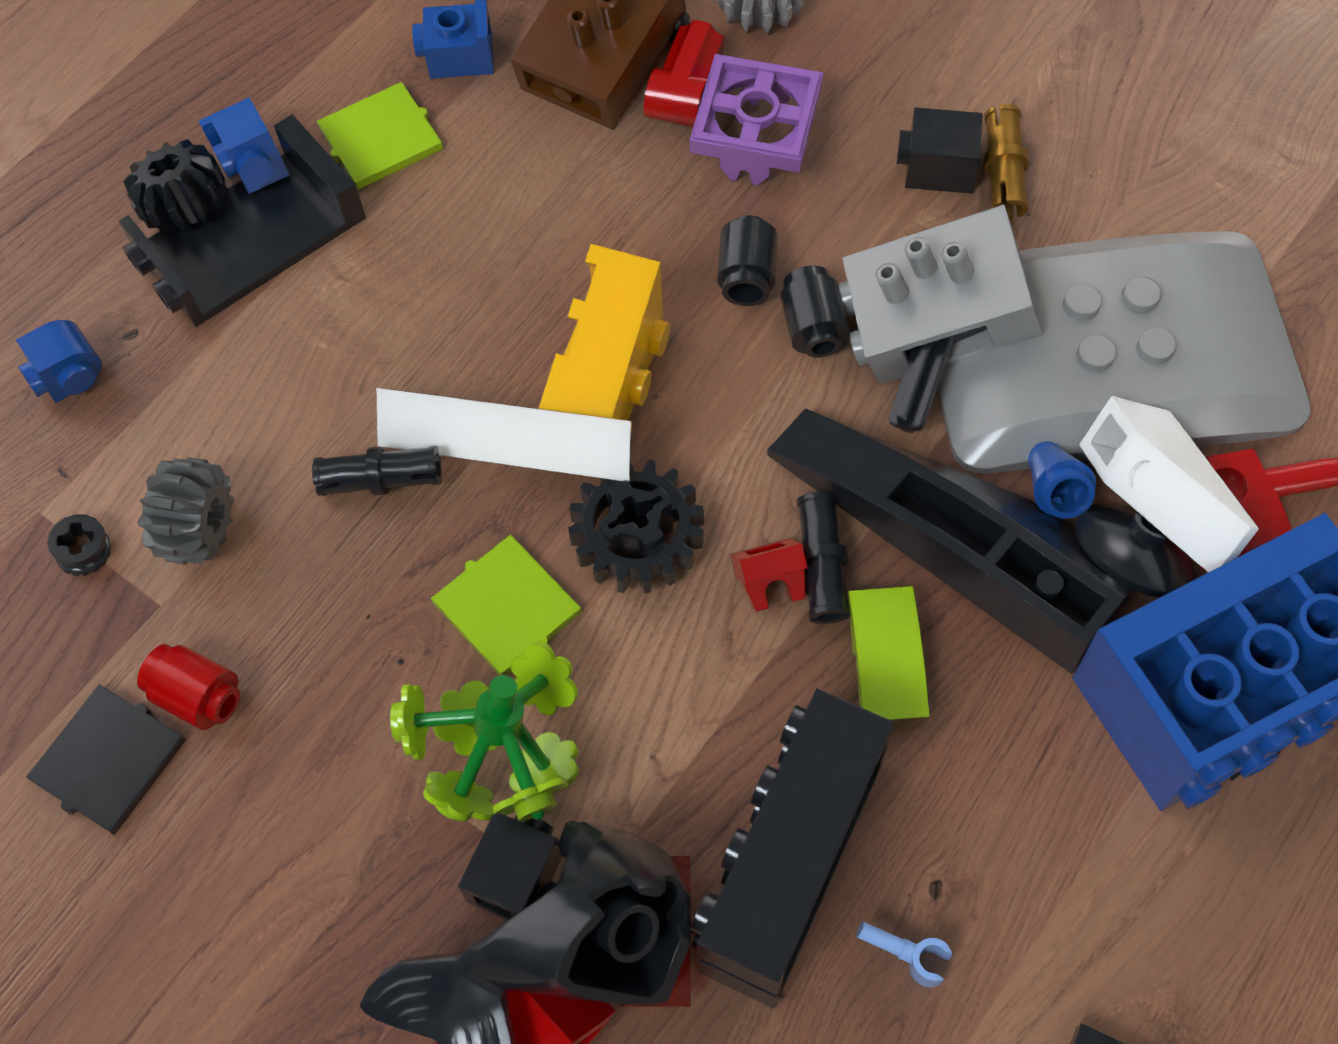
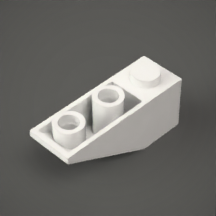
M1115 396L1110 397L1079 444L1103 482L1208 573L1236 559L1259 528L1171 411Z

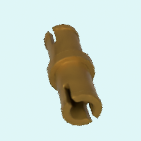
M1003 103L999 104L1001 121H997L994 106L990 107L984 115L988 151L983 157L985 173L990 176L991 209L1005 205L1009 220L1013 219L1012 204H1016V214L1018 217L1025 215L1029 210L1024 172L1030 164L1028 150L1022 146L1020 109L1016 105Z

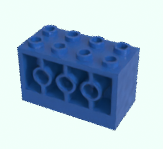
M1326 513L1098 629L1072 679L1160 812L1179 801H1182L1187 809L1196 807L1223 789L1220 783L1238 771L1243 779L1251 777L1274 763L1279 758L1277 752L1293 742L1301 749L1334 729L1332 722L1338 720V528Z

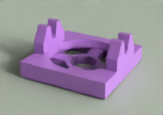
M715 54L689 140L690 153L720 158V168L731 181L737 180L741 170L750 173L753 185H759L769 177L771 168L800 173L823 85L824 72ZM741 87V93L738 96L727 94L731 90ZM791 97L792 99H794L797 106L788 105L785 103L788 102ZM760 99L768 101L773 108L771 113L760 118L748 116L741 109L746 101H749L751 105L757 106ZM715 111L736 116L738 122L743 125L740 138L727 136L720 129L715 119ZM775 122L795 125L793 131L780 141L771 144L758 142L761 129L770 127Z

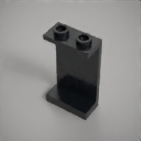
M293 114L274 125L284 152L281 158L289 172L288 176L250 194L241 180L227 189L228 192L221 199L222 208L220 210L208 213L206 215V223L198 221L191 224L187 232L177 227L171 233L163 234L159 231L147 238L129 215L119 220L130 241L122 249L134 268L142 277L151 272L158 280L152 286L163 304L172 314L181 309L195 327H198L366 219L356 184Z

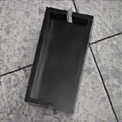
M816 688L807 709L795 705L780 738V743L784 745L777 763L780 767L776 769L767 765L754 791L751 804L755 807L750 818V823L753 825L749 832L739 827L737 828L723 857L721 867L725 869L721 884L724 887L719 896L707 892L693 920L691 933L695 935L691 947L697 949L699 973L773 1009L775 1008L881 769L895 722Z

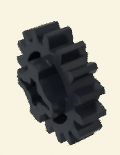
M648 460L643 472H634L633 465L630 462L629 482L627 480L618 481L600 478L601 485L598 487L589 483H582L580 492L584 503H571L569 508L571 521L575 524L568 527L571 546H578L576 555L580 567L594 564L593 574L595 582L601 584L610 575L615 576L618 592L625 593L631 581H639L643 592L646 594L651 593L652 578L660 576L668 585L674 584V566L676 564L691 570L694 566V553L691 549L702 548L704 543L703 529L699 528L704 525L703 506L694 505L696 503V489L692 484L678 489L679 473L676 469H671L661 477L656 475V465L653 460ZM608 507L610 510L609 515L599 521L600 528L595 531L600 514ZM678 521L677 532L667 546L664 542V535L673 531V523Z

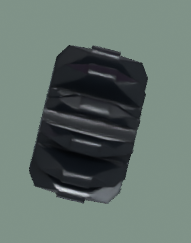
M189 139L182 140L175 146L165 142L162 148L155 152L146 151V158L143 161L131 164V174L123 181L127 190V196L132 203L131 206L138 218L144 221L148 228H158L163 234L171 233L177 227L187 232L191 224L198 221L206 223V215L222 208L221 199L228 192L225 178L214 156L208 152L204 145H193Z

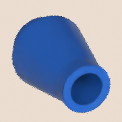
M1044 441L1035 445L1029 453L1028 466L1031 469L1034 499L1037 506L1046 514L1063 519L1074 518L1083 514L1091 506L1095 497L1096 478L1093 471L1054 442Z

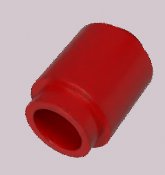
M161 644L157 646L145 658L138 672V688L146 692V698L150 703L200 730H207L216 724L226 722L236 710L240 700V691L237 689L238 677L235 672L184 645L172 647L168 644Z

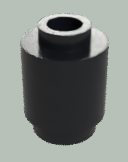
M752 215L738 217L725 224L720 233L717 282L722 288L723 297L730 303L740 306H754L767 300L769 291L775 286L778 233L771 224L765 222L760 217Z
M817 265L800 267L790 272L783 281L784 289L781 292L780 298L792 347L796 351L814 358L832 355L840 349L841 345L850 335V328L836 279L829 276L826 268Z

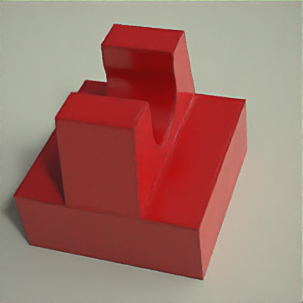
M787 538L730 554L735 577L740 581L752 609L756 612L769 609L766 589L773 581L781 580L784 582L788 599L795 602L806 599L804 569L808 567L802 543Z

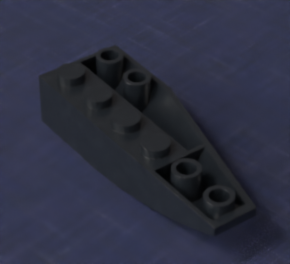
M806 408L767 449V456L816 491L835 494L838 507L1071 674L1080 664L1098 629L1112 623L1137 592L1116 581L1099 568L1081 547L1076 536L1075 527L1062 518L1046 514L1037 506L1036 502Z

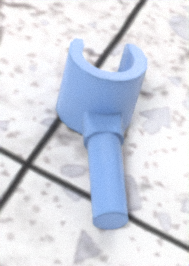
M861 922L856 933L857 938L896 955L898 959L909 963L910 974L918 984L930 988L942 984L944 978L936 973L926 971L922 967L919 958L923 953L929 952L934 953L939 958L950 960L952 952L947 943L938 938H927L916 944L908 939H901L869 923Z

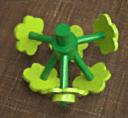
M534 642L526 648L524 654L512 659L510 667L513 674L517 677L515 680L512 677L500 675L491 680L489 688L483 682L470 681L464 684L459 692L457 690L446 691L440 698V707L443 711L425 713L424 694L420 685L404 684L402 686V702H394L391 707L390 727L396 743H402L404 754L406 756L411 755L413 760L424 759L426 752L425 736L428 733V727H433V732L439 740L447 743L453 742V747L457 754L469 756L463 772L449 771L444 775L433 771L426 778L427 785L424 788L423 796L428 802L435 805L437 810L444 816L456 821H468L472 817L488 821L491 820L493 814L503 813V815H508L515 812L518 821H525L531 818L541 820L546 812L557 807L554 794L569 788V785L577 779L579 767L574 760L579 751L577 745L571 740L562 741L553 732L543 733L534 740L522 723L524 705L531 706L536 704L539 712L548 716L556 712L559 707L572 705L578 698L577 686L569 678L573 672L571 662L562 656L555 657L554 651L546 643ZM498 746H504L513 768L509 785L515 794L493 805L491 803L494 798L493 793L483 786H478L475 779L487 752L496 749Z

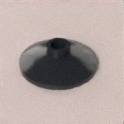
M1094 504L1077 517L1075 532L1081 547L1099 568L1121 584L1145 595L1160 598L1193 581L1192 565L1185 552L1139 512L1135 513L1115 505Z

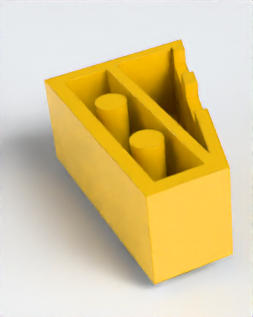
M590 244L585 263L590 267L591 284L585 301L573 298L568 318L577 321V324L564 355L557 353L555 355L538 409L628 421L634 404L642 406L647 398L652 378V372L648 370L653 355L660 357L663 355L670 335L671 324L663 320L661 264L659 261Z

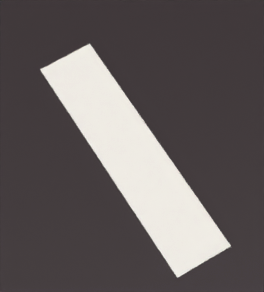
M376 388L378 446L411 450L437 446L439 455L618 481L627 480L629 482L631 421Z

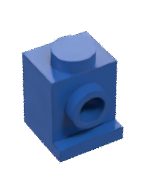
M475 0V4L423 8V23L412 25L415 55L416 57H425L430 79L494 74L493 33L487 0Z
M250 97L199 120L227 177L230 178L239 174L249 194L289 175L273 139Z

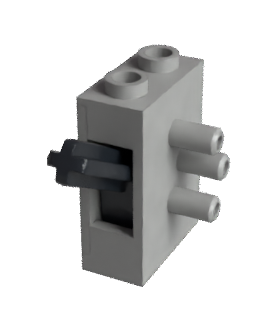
M1005 205L842 257L847 281L838 284L847 315L849 317L856 316L859 329L850 332L854 355L860 367L869 364L879 384L902 378L889 414V422L892 426L904 432L914 433L924 428L945 364L1043 335Z

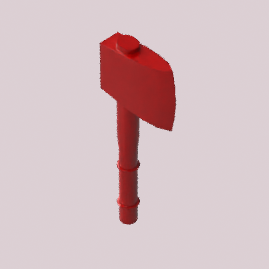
M1254 448L1205 457L1259 528L1238 557L1292 530L1279 497L1338 486V457L1322 458L1266 469L1262 466Z

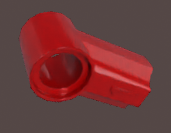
M693 19L690 24L680 26L663 68L656 67L650 75L644 97V116L691 128L694 127L714 55H722L724 50V36L719 34L711 23Z

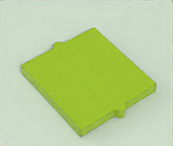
M402 82L317 120L319 129L332 148L330 151L332 159L336 163L342 164L350 179L356 184L357 190L443 150L441 140L428 122L427 109L418 107Z
M511 534L478 561H467L465 563V571L431 597L432 603L499 676L507 675L512 671L510 667L512 659L524 654L529 645L538 641L549 645L548 640L582 613L581 607Z

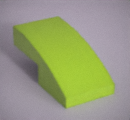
M913 586L847 591L852 654L856 656L860 707L889 720L930 717L922 641Z

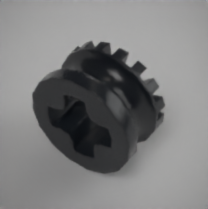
M75 514L65 517L56 523L49 533L47 541L49 552L65 573H71L73 576H79V574L89 575V572H96L99 570L98 567L104 566L108 556L110 557L111 543L109 537L97 519L89 515ZM86 534L90 542L83 544L82 553L72 554L69 547L76 544L78 535Z

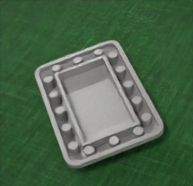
M1232 231L1133 236L1019 251L1043 335L945 364L937 387L952 455L955 461L964 469L980 474L1029 469L1028 457L1030 451L1035 445L1045 441L1058 444L1065 452L1081 462L1089 461L1079 444L1111 396L1171 411L1197 447L1285 437L1298 432L1307 422L1311 412L1310 401L1260 251L1256 244L1247 236Z

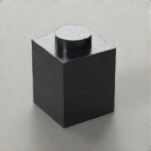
M914 107L911 131L900 130L896 164L907 165L905 188L972 194L980 162L983 113Z
M493 814L458 885L467 903L505 920H509L536 901L541 887L547 885L552 880L563 857L557 846L558 838L552 836L554 828L543 820L531 818L525 821H518L517 816L513 819L503 814Z

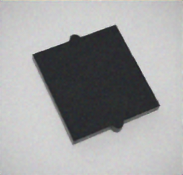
M99 684L26 778L61 800V808L68 814H75L78 811L115 835L186 739L181 734L150 716L151 711L145 704L140 703L134 706Z

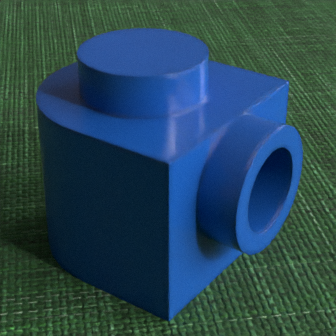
M70 320L48 322L16 339L28 360L18 366L37 398L48 392L56 404L70 395L80 394L94 384L101 370V359L77 324Z

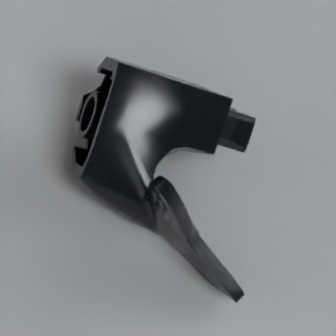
M569 821L565 823L557 844L561 855L567 859L558 882L550 881L547 885L541 887L536 901L488 933L464 952L408 958L385 969L368 987L359 1006L365 1014L377 1021L434 1039L438 1044H516L507 1002L509 990L591 1002L621 1004H657L666 1002L670 999L690 946L691 897L669 854L656 844L634 833L585 821L581 823Z

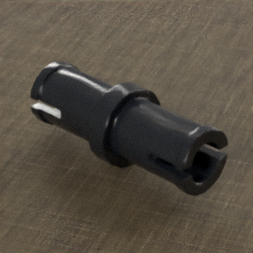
M437 446L385 452L383 447H370L367 449L366 454L331 458L316 457L312 464L313 484H321V486H316L315 489L318 496L370 490L374 496L387 494L389 488L425 484L440 485L442 482L441 457H435L439 456Z
M822 491L800 496L797 499V507L800 514L803 551L808 567L804 571L806 573L810 608L808 612L809 619L812 623L832 624L844 621L850 617L843 567L848 564L849 559L847 547L840 544L836 496L833 493Z

